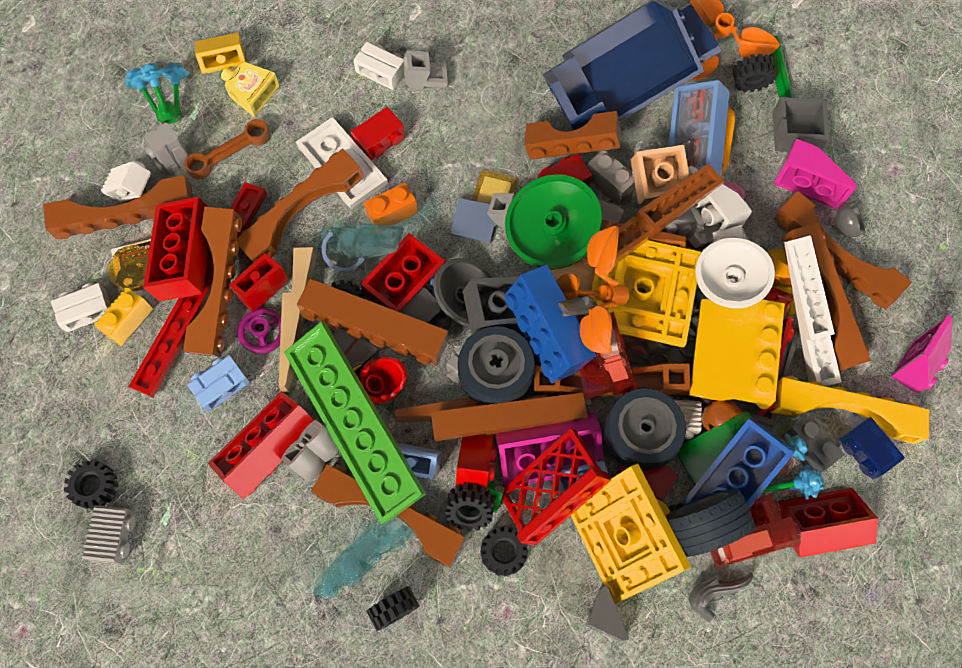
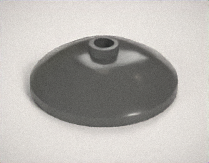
M455 258L445 262L436 272L434 293L438 304L447 316L461 325L470 327L463 290L471 279L492 278V276L485 268L472 260Z

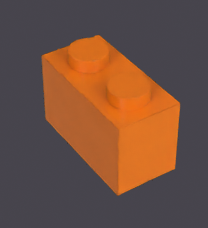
M405 182L363 202L366 216L376 233L418 213L416 199Z

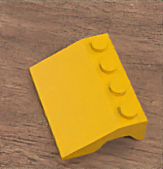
M702 299L689 395L717 401L736 399L755 403L761 409L769 408L776 401L784 303L761 300L745 308H728L718 305L710 299Z

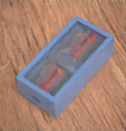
M719 80L683 85L675 88L669 147L684 145L688 167L693 166L699 170L709 164L721 176L730 91Z

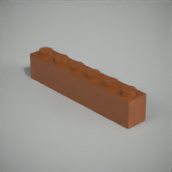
M309 279L297 302V306L302 313L301 315L310 321L317 319L326 323L331 329L338 330V328H341L354 338H367L375 346H388L393 348L395 353L401 356H407V354L414 356L418 362L425 365H430L431 363L438 365L449 340L448 331L312 279Z

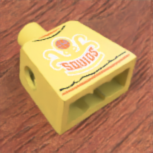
M246 62L241 63L235 71L226 67L221 74V78L226 81L225 87L229 96L254 117L279 88L274 72Z

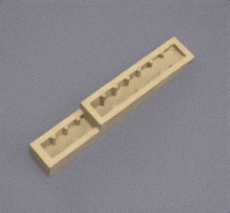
M313 247L294 248L292 292L282 293L279 388L283 393H290L294 369L284 351L301 338L305 318L301 315L302 313L297 306V302L309 279L313 278L317 258Z

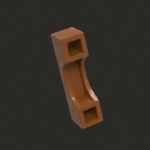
M617 111L593 114L585 126L570 132L554 129L549 121L526 124L524 146L530 160L620 148L621 125Z

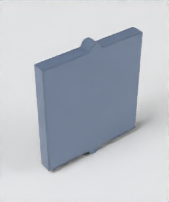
M459 198L456 212L452 215L454 221L451 235L491 243L493 230L497 224L487 214L490 204Z

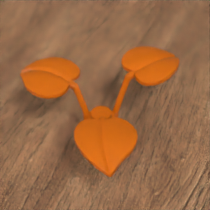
M690 0V4H692L706 26L709 24L710 27L714 26V38L716 41L718 38H726L733 33L736 42L740 44L738 51L742 58H751L750 55L752 54L755 57L758 54L763 56L765 54L770 55L779 48L780 43L774 36L757 27L745 28L739 38L736 31L737 27L733 26L734 17L729 13H724V6L720 0ZM715 55L701 63L704 72L691 80H700L712 75L718 67V56Z
M612 226L597 232L590 239L587 248L589 265L595 267V274L609 283L601 285L598 291L579 290L580 280L575 274H563L556 281L567 301L579 298L578 295L598 296L605 303L590 308L588 311L589 315L583 317L580 323V337L583 344L591 351L604 354L612 353L611 315L606 308L624 305L629 299L628 287L618 284V280L607 276L614 267L619 236L618 226Z

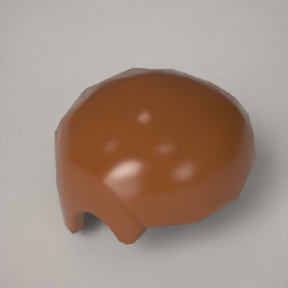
M714 400L704 409L701 422L705 429L711 431L712 428L721 426L735 416L742 415L743 412L732 400Z

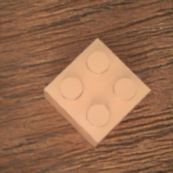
M684 145L638 151L631 159L639 205L648 204L689 177Z

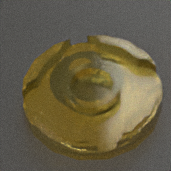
M130 245L116 251L113 255L114 258L107 267L108 276L112 283L123 291L124 288H129L133 292L143 290L149 250L138 245Z

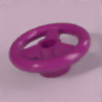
M258 308L254 313L252 311L247 313L238 326V338L241 345L246 350L256 354H265L277 349L280 346L281 315L269 308ZM260 315H267L272 318L269 321H267L266 318ZM278 324V336L268 345L267 336L270 330ZM260 327H264L263 331L258 332ZM245 329L258 337L260 347L248 342L245 336Z

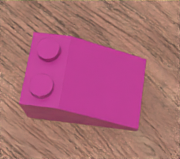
M799 139L795 140L782 161L773 183L794 193L799 191L805 197L836 210L844 204L857 186L819 147Z
M945 316L914 339L891 375V378L916 394L925 388L929 390L937 381V377H935L937 371H941L949 361L946 356L951 350L953 317Z

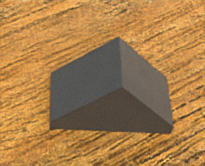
M608 586L599 589L585 626L618 641L628 640L629 637Z

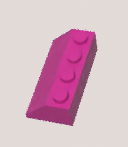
M594 412L587 413V419L495 434L504 487L570 428H574L594 460L596 462L603 461L601 427ZM572 439L566 443L564 454H574L575 443ZM552 456L548 459L546 471L555 472L557 456ZM564 457L562 470L571 468L573 458ZM579 459V466L587 465L586 460ZM534 472L530 475L528 484L537 483L539 473ZM545 474L544 481L552 480L553 475Z

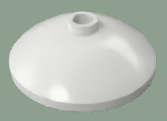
M726 238L710 244L703 250L697 261L695 275L697 284L703 294L714 303L728 308H745L760 302L766 297L772 288L775 270L770 256L759 245L746 239ZM731 278H732V279H735L736 282H735V283L729 282L728 279H731Z

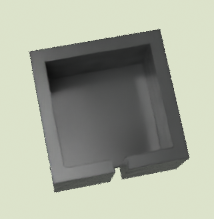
M780 97L773 110V128L776 130L774 132L775 151L788 152L796 139L807 141L823 150L830 140L827 99Z

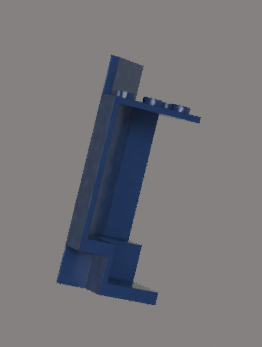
M651 0L562 55L564 61L542 75L566 119H568L573 130H577L585 126L593 114L617 111L619 121L623 120L704 72L701 63L720 53L721 49L692 4L688 3L682 8L676 9L666 1Z

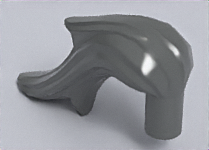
M589 296L558 302L562 316L575 315L578 322H581L583 317L589 315L588 311L590 308L598 306L597 302Z
M719 573L713 575L695 587L690 593L689 603L692 610L701 615L707 622H710L715 614L706 606L712 598L722 595L736 599L735 593L751 583L753 573L730 582L718 580Z

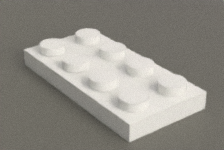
M333 117L296 141L297 147L315 168L321 167L333 153L339 152L342 148L361 167L366 177L348 192L337 193L351 210L388 184L387 178Z

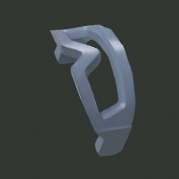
M331 230L322 241L321 251L324 261L329 267L337 271L348 272L357 269L365 257L362 256L355 265L349 267H340L330 261L327 255V242L333 237L334 232Z

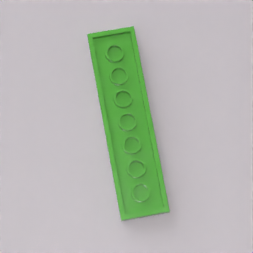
M320 322L284 351L379 522L386 524L425 496L426 493L327 324Z

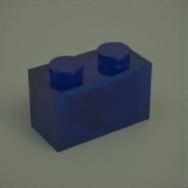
M872 417L867 418L839 438L845 452L854 457L859 463L860 470L872 480L884 475L905 459L904 455Z

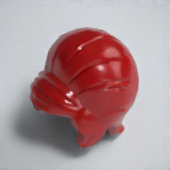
M388 356L374 358L363 366L360 371L359 380L373 403H387L397 398L401 389L405 386L406 379L408 378L407 368L396 358L390 359Z

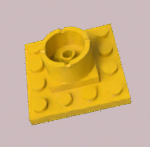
M648 240L614 265L607 276L618 280V284L626 285L629 289V299L626 304L606 308L611 315L614 330H617V333L684 348L687 342L697 286L696 265L702 252ZM594 273L591 291H598L601 285L609 282ZM589 296L597 302L598 306L605 304L598 296Z
M638 464L627 468L613 477L606 486L571 515L604 585L608 586L615 604L691 568L682 547L665 517L670 513V510L662 501L656 499Z

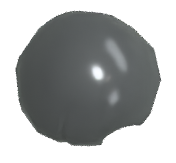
M849 202L842 205L836 213L835 221L837 228L842 234L851 238L865 234L866 230L857 203Z

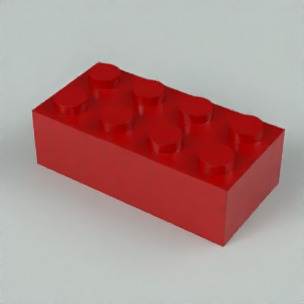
M200 197L156 205L143 288L159 301L200 295L204 292L209 244L201 228L204 208L208 206Z

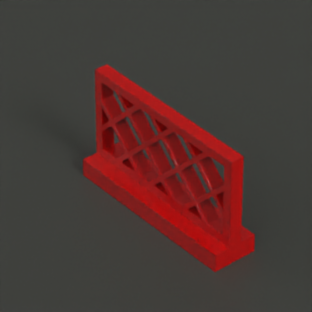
M570 428L505 487L502 500L519 529L516 535L520 542L537 545L606 486L611 479L607 472L599 468L574 428ZM570 439L575 443L573 455L564 454L566 443ZM552 456H557L555 472L546 471L547 461ZM564 457L573 458L570 474L561 473ZM579 459L586 460L590 467L583 475H577ZM534 472L539 473L536 488L528 487L530 475ZM545 474L554 475L552 490L543 489ZM561 476L570 477L568 488L564 492H558ZM516 488L521 489L518 504H514L509 496ZM527 490L536 491L533 507L525 505ZM542 492L551 494L549 505L545 509L540 508ZM524 508L532 510L531 521L526 525L523 521Z

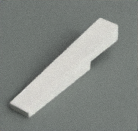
M811 236L784 242L808 382H820L824 387L840 383L841 378L830 335L834 334V329Z

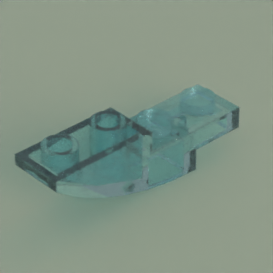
M359 224V228L323 227L317 248L321 251L322 241L332 230L334 234L327 242V252L342 253L348 258L384 256L398 251L404 228L402 226Z
M401 527L382 538H379L376 531L373 530L350 545L322 575L312 592L314 597L317 599L323 597L325 601L336 596L339 593L337 589L345 585L350 588L362 582V576L367 574L363 567L364 563L367 562L368 565L376 563L382 559L381 554L389 550L393 553L406 546L405 542L409 538L404 528Z

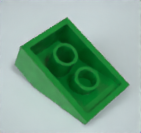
M748 411L682 445L677 456L694 486L751 417Z

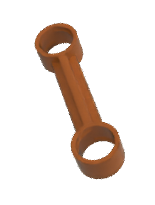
M253 119L246 124L244 133L205 155L202 153L190 154L184 163L189 175L197 180L204 179L210 174L211 166L250 144L261 146L267 143L270 138V132L266 123L260 119ZM257 128L265 130L258 137L250 136L251 132ZM196 162H205L202 169L198 171L191 170V167Z

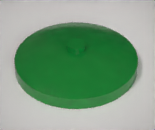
M548 175L535 179L525 185L512 199L505 217L506 236L515 253L529 265L537 268L547 265L550 270L566 268L584 259L587 256L590 239L597 232L601 231L603 227L602 209L595 193L584 182L567 175Z

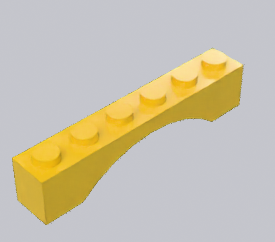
M784 376L777 381V399L770 413L795 418L804 412L819 408L845 409L869 419L881 428L890 439L912 444L929 439L930 410L920 408L916 403L902 404L895 402L893 398L871 397V394L866 392L852 393L847 392V389L843 387H824L820 382L811 381L806 383L798 381V378L793 376Z

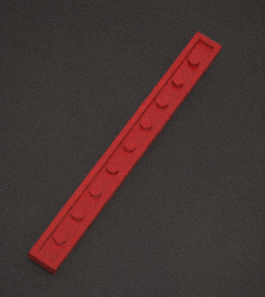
M244 182L230 207L242 218V229L238 232L237 238L243 230L249 228L267 195L264 188ZM210 246L203 294L178 298L128 387L132 390L154 398L185 342L187 326L205 306L214 278V263Z

